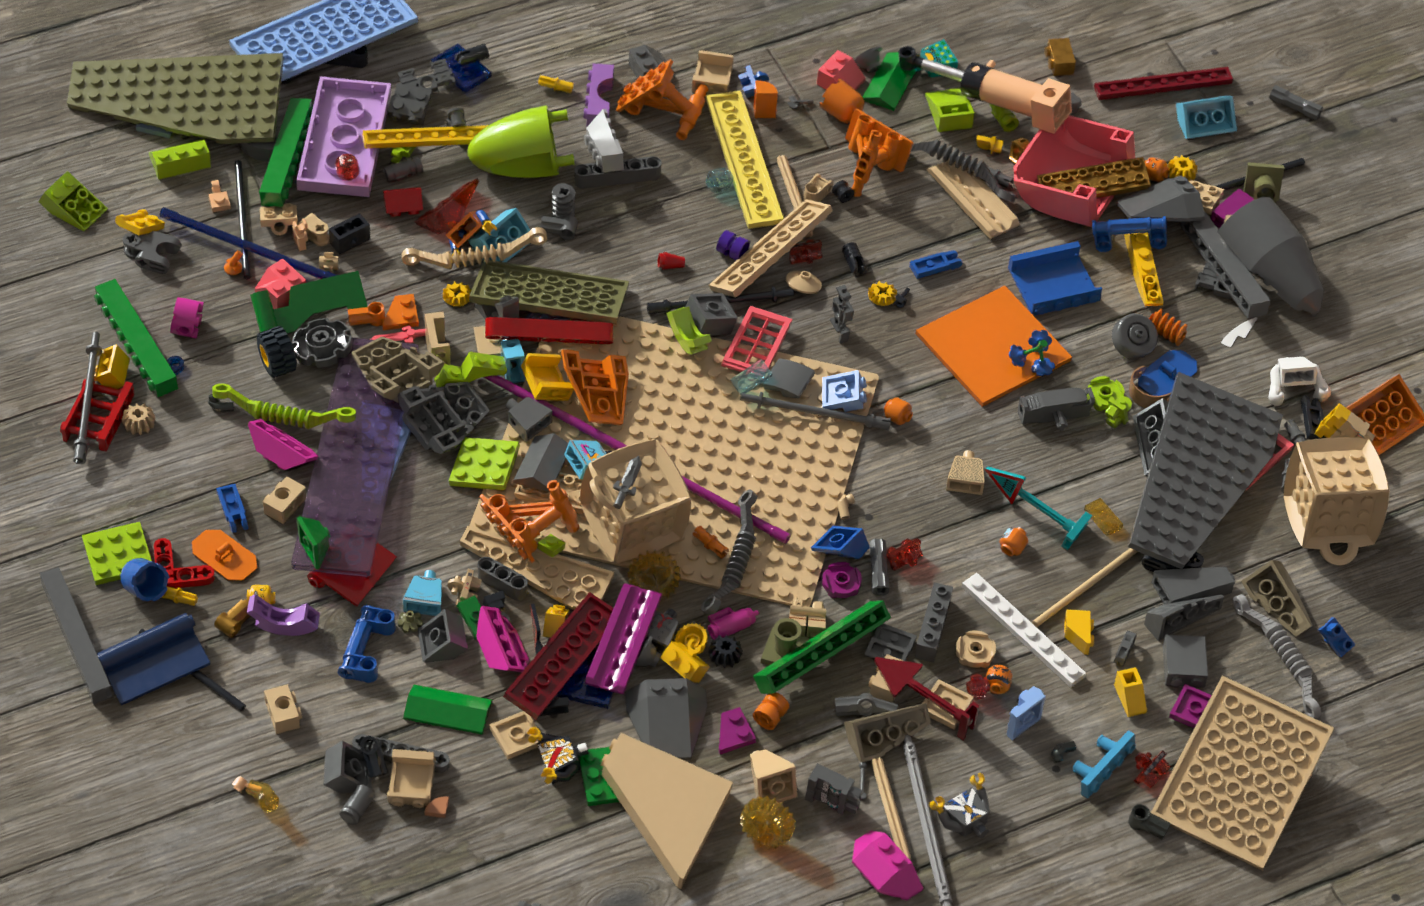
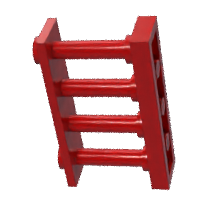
M86 379L83 380L82 389L66 421H63L60 426V432L65 442L68 441L71 433L79 435L80 427L75 425L82 415ZM94 379L93 391L118 397L116 402L113 403L91 399V406L111 411L109 416L106 417L89 414V422L101 424L103 428L98 432L87 430V437L96 439L99 444V450L107 452L122 422L124 410H128L135 396L134 385L126 381L123 388L116 389L96 384Z

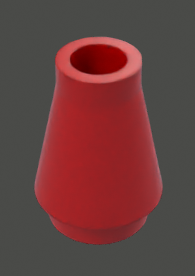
M667 252L659 253L657 260L658 268H662V270L684 268L685 257Z

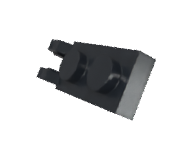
M1306 395L1303 396L1301 399V409L1303 411L1306 438L1310 440L1326 438L1325 436L1320 438L1315 434L1320 422L1324 419L1320 399L1314 398L1310 403V398Z

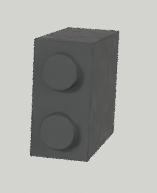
M1165 635L1163 642L1165 685L1179 687L1186 684L1194 688L1205 687L1208 677L1205 637Z

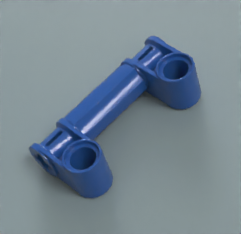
M1166 216L1155 219L1147 217L1108 219V221L1100 222L1092 221L1095 246L1100 252H1108L1112 249V235L1149 233L1151 247L1163 249L1167 245Z
M365 605L361 609V617L356 622L343 655V664L338 668V674L345 679L371 683L378 678L377 662L373 657L362 656L370 634L373 632L391 635L396 630L395 615L391 610Z

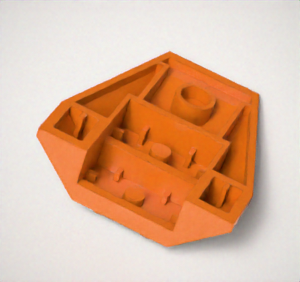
M561 350L564 369L589 422L622 425L629 376L626 356L609 355L604 360L599 361L581 359L579 351Z

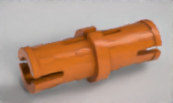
M702 526L696 527L693 536L699 539L706 549L712 550L721 559L728 554L726 552H729V549L719 542L715 535L708 533Z

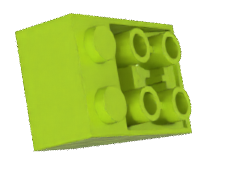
M960 89L925 93L938 132L972 128L974 111L970 100L962 95Z
M68 171L46 190L38 201L52 215L84 232L108 209Z

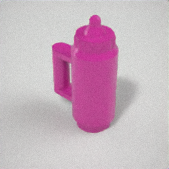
M727 607L709 615L708 620L711 625H708L709 635L712 639L716 640L718 635L724 638L726 634L730 636L746 629L756 622V615L759 614V611L745 608L734 612L730 607Z

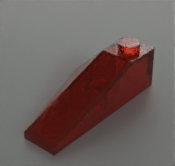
M476 178L455 190L450 194V197L440 201L437 207L428 210L415 221L416 225L438 235L444 232L447 234L461 221L479 183V179Z

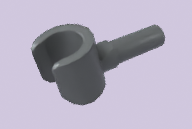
M794 95L789 97L791 102H787L792 109H797L803 104H813V100H798Z

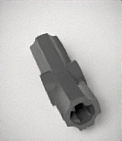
M864 693L860 696L835 698L837 716L876 715L897 710L898 704L875 698L869 693ZM869 701L872 705L869 708H864L861 706V703Z

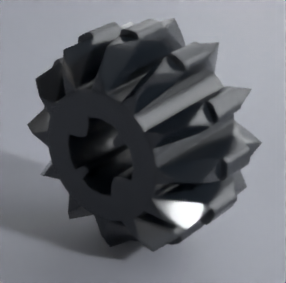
M726 634L724 638L718 635L717 640L712 639L708 653L711 662H715L716 667L723 665L725 669L727 665L733 668L734 663L739 664L743 650L740 641H736L735 636L728 638Z

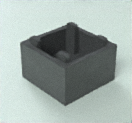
M723 293L691 294L686 304V307L690 308L694 323L701 334L730 335L738 317Z

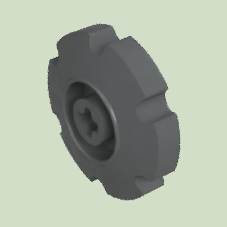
M322 318L308 322L305 328H299L293 336L292 345L296 359L306 366L315 364L317 368H323L337 364L339 358H346L352 350L353 341L350 329L345 323L340 320L329 321L328 318Z

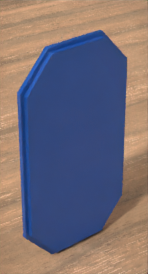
M1169 350L1146 368L1145 372L1138 378V386L1152 396L1168 394L1172 392L1178 372L1190 377L1197 373V361L1183 350Z

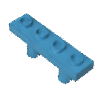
M1128 730L1118 742L1101 735L1097 740V747L1106 750L1108 753L1093 768L1079 760L1074 764L1073 772L1084 777L1081 781L1082 796L1089 798L1093 792L1096 793L1104 780L1110 778L1115 768L1122 765L1125 757L1133 753L1136 748L1134 733Z

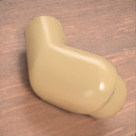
M845 494L838 501L841 520L850 518L848 507L849 504L855 503L853 494Z

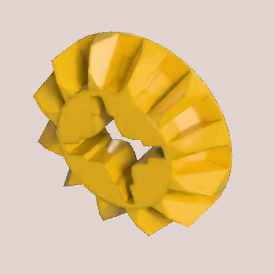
M454 281L452 285L447 284V287L443 288L442 296L444 301L451 306H463L469 303L472 290H470L469 285H464L463 282L456 284ZM460 291V293H458V295H456L455 297L454 293Z
M880 281L877 284L872 283L871 288L868 289V297L876 305L887 306L896 301L897 289H894L893 284L888 285L887 281L885 283Z

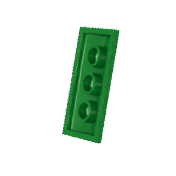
M898 52L887 53L883 59L881 67L874 75L863 95V99L865 102L895 111L916 70H902L899 64Z
M414 684L408 694L403 719L483 735L492 700Z

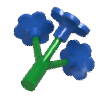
M1034 330L1032 332V337L1028 340L1032 349L1023 350L1021 346L1016 345L1010 347L1009 357L1012 359L1014 366L1023 367L1027 355L1038 352L1040 358L1034 361V365L1031 367L1032 372L1036 373L1037 376L1050 375L1052 369L1055 368V364L1050 362V359L1044 358L1043 352L1047 351L1052 343V338L1048 336L1046 330Z

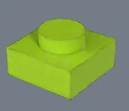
M549 534L538 542L537 549L553 558L565 549L566 543Z

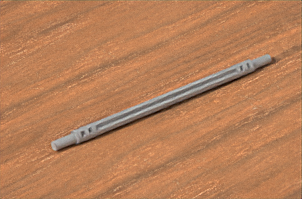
M906 735L903 749L940 905L951 906V893L916 747L912 743L911 736Z

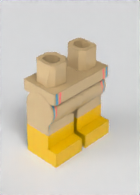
M1340 403L1320 422L1315 432L1320 438L1322 436L1326 438H1364L1372 442L1375 437L1373 433L1368 431L1370 424L1366 421L1363 422Z

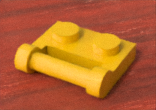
M145 209L138 210L137 213L129 215H118L115 218L118 226L137 235L162 230L165 225L164 221L159 220L157 216L149 215Z

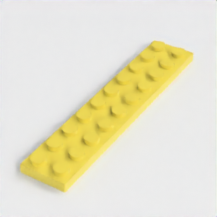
M741 90L706 95V102L748 229L779 224L784 218Z

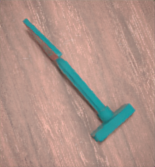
M992 467L985 469L1011 504L1015 502L1019 495L1035 508L1062 525V528L1068 531L1061 546L1067 551L1086 528L1088 521L1092 517L1086 511L1075 523L1022 489L1026 480L1025 476Z

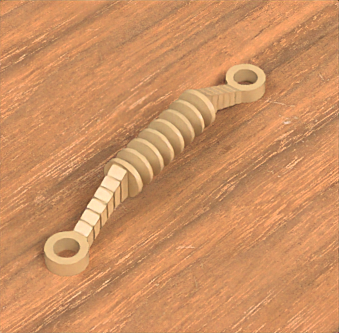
M540 227L533 228L511 243H498L497 249L494 248L493 244L490 245V250L484 245L483 251L476 247L475 253H473L472 249L469 248L468 254H466L464 249H461V255H459L457 250H454L453 256H451L449 251L437 255L408 248L402 252V262L410 266L423 261L451 270L453 263H455L457 268L460 267V262L463 263L464 267H467V261L470 262L471 266H474L475 260L481 265L482 259L488 264L489 258L496 262L497 256L500 261H504L529 243L534 245L545 243L547 241V232Z

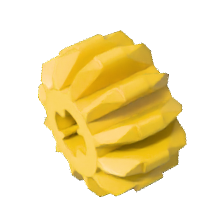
M1181 155L1180 158L1175 156L1168 163L1169 179L1182 176L1188 181H1193L1196 178L1198 168L1195 160H1190L1189 157L1184 158Z

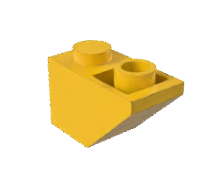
M553 605V607H550L545 613L543 637L551 638L569 617L570 610L565 609L563 605Z
M1067 609L1064 620V637L1084 655H1088L1090 647L1094 646V635H1091V631L1094 628V619H1090V611Z
M1136 667L1117 671L1114 686L1127 717L1147 713L1143 682Z

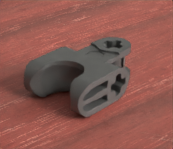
M156 231L150 232L148 236L137 235L132 232L123 236L124 254L129 258H134L135 263L140 268L160 274H166L170 268L168 259L160 255L163 253L177 254L182 247L178 238Z

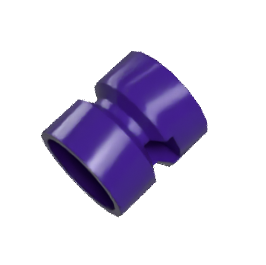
M725 230L717 242L716 250L724 255L729 254L730 258L737 261L749 250L750 241L741 236L737 238L735 233Z

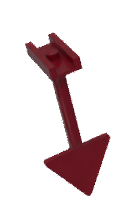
M875 657L874 661L893 697H896L905 686H909L960 722L957 737L961 740L966 738L968 728L971 730L975 728L980 705L973 701L965 711L961 708L958 709L914 680L915 675L922 669L923 665L921 663Z

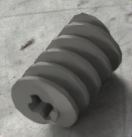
M564 183L557 184L552 191V217L563 219L565 216L575 217L574 188Z

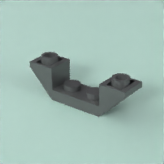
M504 296L500 298L499 303L495 304L496 307L475 304L476 309L484 319L488 317L519 318L518 297Z

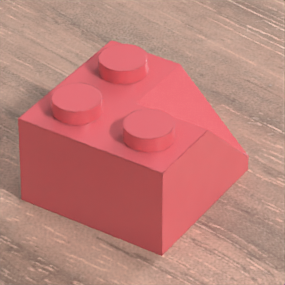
M281 259L268 267L255 287V292L268 290L273 309L289 306L290 287L306 283V279L284 259Z

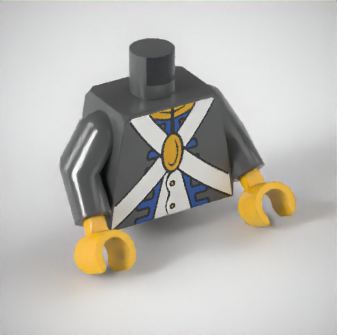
M978 773L979 782H976L975 776L970 778V783L976 786V789L972 787L946 803L941 796L935 798L938 806L935 801L930 802V808L937 810L936 814L945 829L965 837L975 832L979 838H983L989 832L985 826L990 813L989 801L985 787H982L985 781L982 773Z

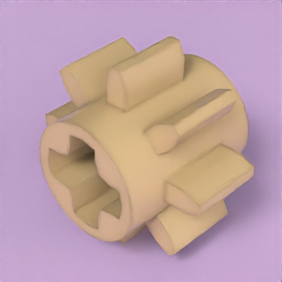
M324 252V256H319V270H324V274H333V270H338L339 258L334 256V252Z

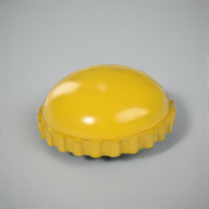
M697 623L684 625L675 635V642L682 643L687 648L688 642L691 639L697 640L694 646L695 649L699 645L706 647L708 640L706 629Z

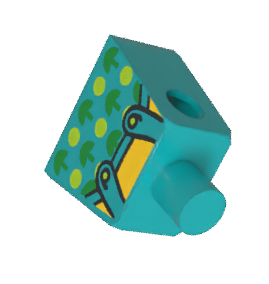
M945 40L938 41L921 50L920 56L922 58L958 69V60ZM917 67L915 70H916V71H921V70H924V69H921V68H918V67ZM925 70L931 78L942 76Z

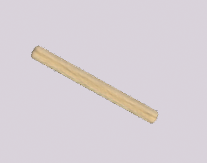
M785 155L778 156L777 163L795 210L803 202L787 157ZM813 230L810 231V232H809L807 235H805L804 237H805V238L812 237V236H813Z
M880 757L874 758L872 760V767L894 843L911 861L883 759Z

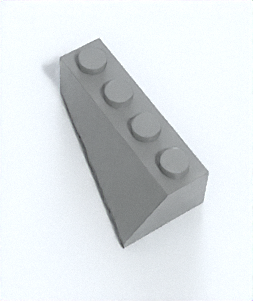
M603 109L586 128L587 135H584L585 145H588V150L592 152L593 160H596L597 167H600L603 173L624 170L623 152L618 139H616L615 131L611 128V120L607 118V109Z

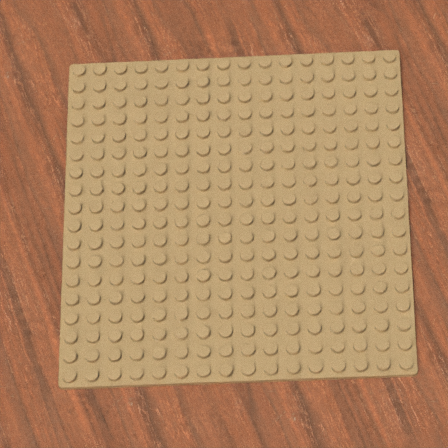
M619 316L617 324H613L612 344L539 342L535 354L560 355L562 358L561 350L566 349L579 351L581 359L602 361L609 355L626 356L629 376L622 425L589 422L575 390L568 401H545L627 446L657 439L670 455L682 476L740 507L738 500L745 491L750 489L756 493L757 500L751 507V514L790 533L791 537L787 544H783L753 526L756 541L753 544L754 547L751 550L752 553L749 556L750 559L747 562L748 565L745 568L741 585L731 592L789 606L793 605L795 599L805 601L804 607H811L826 557L825 553L812 551L811 547L836 524L839 514L838 501L845 494L865 424L762 404L761 408L758 409L757 403L741 401L740 397L741 393L759 396L760 392H763V397L823 408L822 377L856 371L857 369L777 352L766 377L779 358L800 363L815 371L800 398L797 399L783 397L781 391L764 389L763 382L766 377L761 379L721 366L732 341L711 337L712 341L707 343V350L690 355L680 346L672 328ZM575 318V319H570L569 321H586V320ZM644 334V335H647V336H648V338L640 337V338H639V341H641L640 343L637 341V337H638L639 335ZM739 343L738 345L739 348L751 351L753 347ZM758 347L755 350V353L768 356L770 350ZM735 351L732 359L745 363L749 355ZM752 357L749 364L762 368L765 361ZM561 359L558 367L564 381L570 382ZM859 370L861 376L866 379L867 387L863 388V391L866 393L867 402L863 403V409L848 411L847 413L867 416L879 376L875 373ZM525 379L522 388L532 393L529 384ZM518 397L517 402L519 403L523 399ZM843 408L833 409L836 411L845 412ZM553 415L552 423L535 435L555 433L568 443L570 440L597 441L604 451H615L613 448ZM509 423L502 440L519 441L520 448L506 489H483L482 494L487 499L496 494H501L506 498L509 505L534 503L518 499L514 495L517 484L513 483L534 437L525 442ZM566 459L560 472L577 476ZM689 491L691 496V513L682 538L664 548L638 558L618 563L613 562L594 535L585 514L576 513V521L579 524L578 531L574 533L569 532L566 524L557 519L541 531L540 535L535 539L538 543L549 534H552L566 543L565 549L561 553L718 589L721 586L726 566L729 563L728 560L731 557L735 540L742 525L740 518ZM479 499L469 527L508 538L506 535L502 536L496 528L497 525L495 523L492 524L487 519V513L480 506L482 501ZM540 515L523 516L520 518H524L527 522H532ZM702 526L708 533L715 535L718 541L729 549V552H726L728 554L721 559L712 550L706 549L704 544L693 536L696 527Z

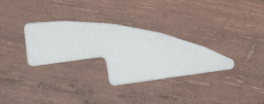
M1252 318L1234 328L1225 336L1221 343L1231 347L1237 336L1245 338L1257 318Z

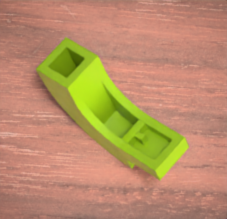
M682 307L667 313L672 331L686 353L692 355L708 349L707 343L712 341L710 334L703 335L699 332L689 307Z

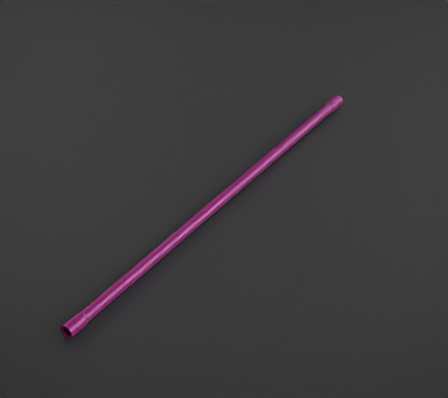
M499 375L483 377L522 399L530 397L535 400L532 393ZM535 400L550 408L554 417L614 450L627 446L545 400ZM682 476L689 491L741 519L740 507ZM752 514L754 527L764 531L783 544H787L791 537L790 533Z

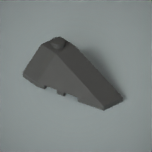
M1216 595L1151 608L1146 613L1144 625L1159 641L1165 638V635H1171L1220 610L1224 597L1223 595Z

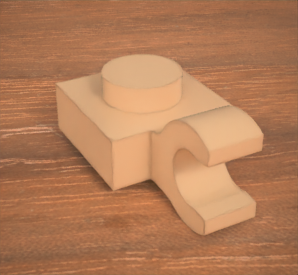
M218 180L211 181L213 194L208 195L212 212L231 209L227 191L221 192Z
M302 219V224L300 225L293 221V239L299 251L306 250L308 236L305 230H307L308 224L305 219Z

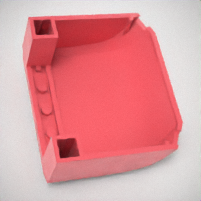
M1070 115L1054 134L1039 129L1014 165V184L1019 195L1035 210L1056 218L1092 227V221L1096 220L1097 222L1115 195L1096 198V188L1081 184L1077 186L1073 193L1040 185L1037 175L1134 159V132Z

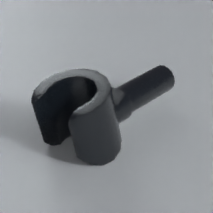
M906 288L902 294L896 295L894 304L897 307L903 308L907 302L905 296L910 291L909 288Z

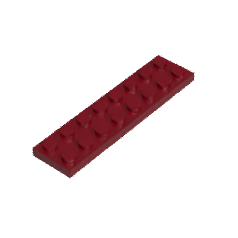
M589 592L507 689L503 697L537 720L599 645L614 608Z

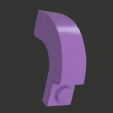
M256 594L249 598L247 613L256 619L255 626L262 630L278 635L298 636L318 629L320 613L307 603L294 609H281L270 605Z

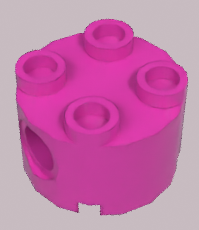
M177 297L170 333L197 339L199 331L197 327L201 324L203 314L200 313L203 311L204 302Z

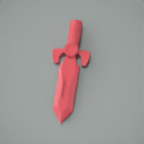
M405 326L402 328V332L376 335L368 342H372L382 336L394 341L404 340L406 344H413V340L416 337L425 336V329L414 330L411 329V326Z

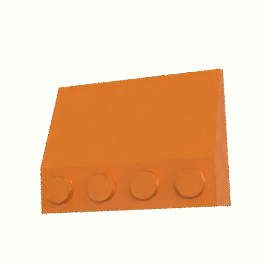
M1400 374L1387 380L1346 407L1363 422L1366 421L1370 424L1368 431L1375 435L1372 444L1378 455L1424 426V412Z

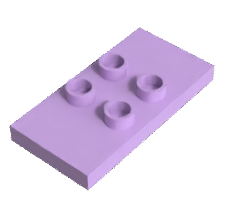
M320 77L297 176V190L370 197L380 148L365 149L362 132L363 130H384L391 97V83Z

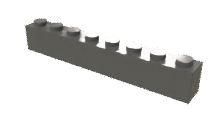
M1204 211L1205 220L1181 221V228L1245 316L1252 318L1266 315L1270 306V298L1253 278L1251 272L1248 271L1217 231L1219 229L1214 225L1210 216Z

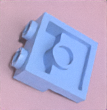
M859 370L822 377V407L830 410L843 408L845 412L863 409V403L867 402L866 393L863 391V388L867 387L865 377L861 376Z
M1035 686L1029 690H1024L1019 695L1018 706H1015L1010 712L1007 736L1011 740H1014L1041 719L1045 695Z

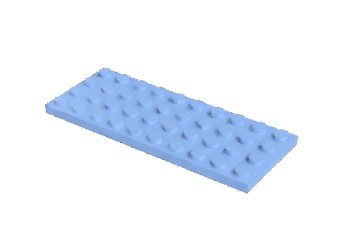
M323 0L233 38L229 42L237 55L283 53L284 61L281 79L283 81L418 22V17L404 0Z

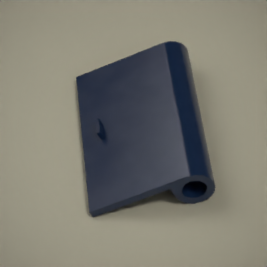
M184 613L97 653L103 670L121 706L211 665L194 632L193 627L196 624L192 615L187 616Z

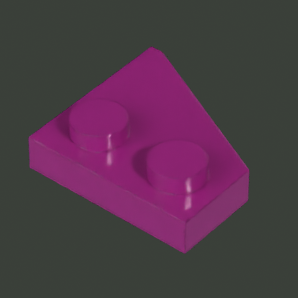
M740 707L721 713L719 755L756 743V737Z

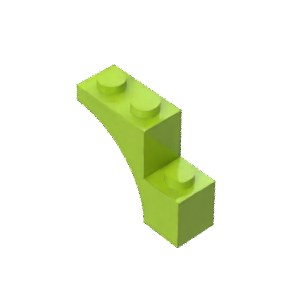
M469 352L461 366L444 364L434 380L436 387H445L448 383L471 382L493 375L504 376L507 368L503 356Z

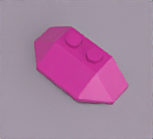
M262 419L249 422L248 427L256 451L263 455V458L277 464V467L280 469L288 470L317 460L318 455L312 449L284 431L267 424Z
M482 606L480 608L476 637L489 668L523 672L529 663V659L516 629L508 619L501 615L502 612L499 608Z
M871 830L855 840L852 864L877 892L900 897L907 901L923 891V886L913 863L886 833Z

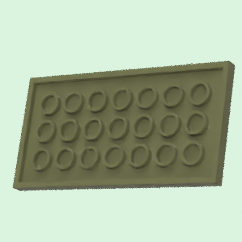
M483 260L470 293L469 302L496 307L495 304L500 302V298L510 295L511 297H518L519 310L545 313L551 316H564L570 319H584L589 322L597 321L617 324L629 287V281L499 261L493 262L492 260H489V263L486 264L485 260Z

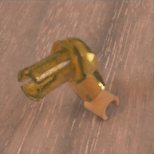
M238 777L232 783L239 792L246 788V793L258 800V804L263 811L270 813L277 809L279 797L274 793L269 784L252 779L248 783L243 777Z

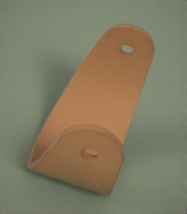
M1145 366L1138 367L1133 371L1129 384V394L1136 404L1147 408L1162 398L1169 402L1171 392L1161 396H1152L1143 393L1135 386L1134 381L1145 372Z

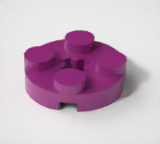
M835 562L824 571L822 585L831 598H848L859 593L862 576L856 567L854 569L847 562ZM839 578H843V580L847 581L839 582Z

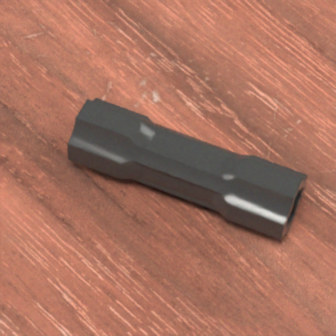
M1277 85L1273 87L1269 99L1295 109L1315 120H1318L1323 111L1322 106L1290 93L1288 90Z
M873 539L869 545L872 566V593L876 596H884L889 593L890 589L886 559L887 546L885 540Z

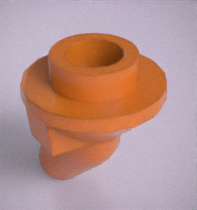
M237 250L232 258L226 260L224 271L227 274L237 275L242 271L243 267L239 262L243 256L241 251Z

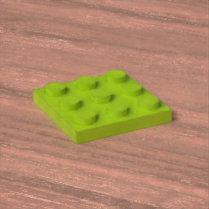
M465 437L449 478L450 486L505 490L520 448L519 441Z
M140 522L82 535L95 585L121 580L120 575L123 567L132 559L143 558L152 561Z

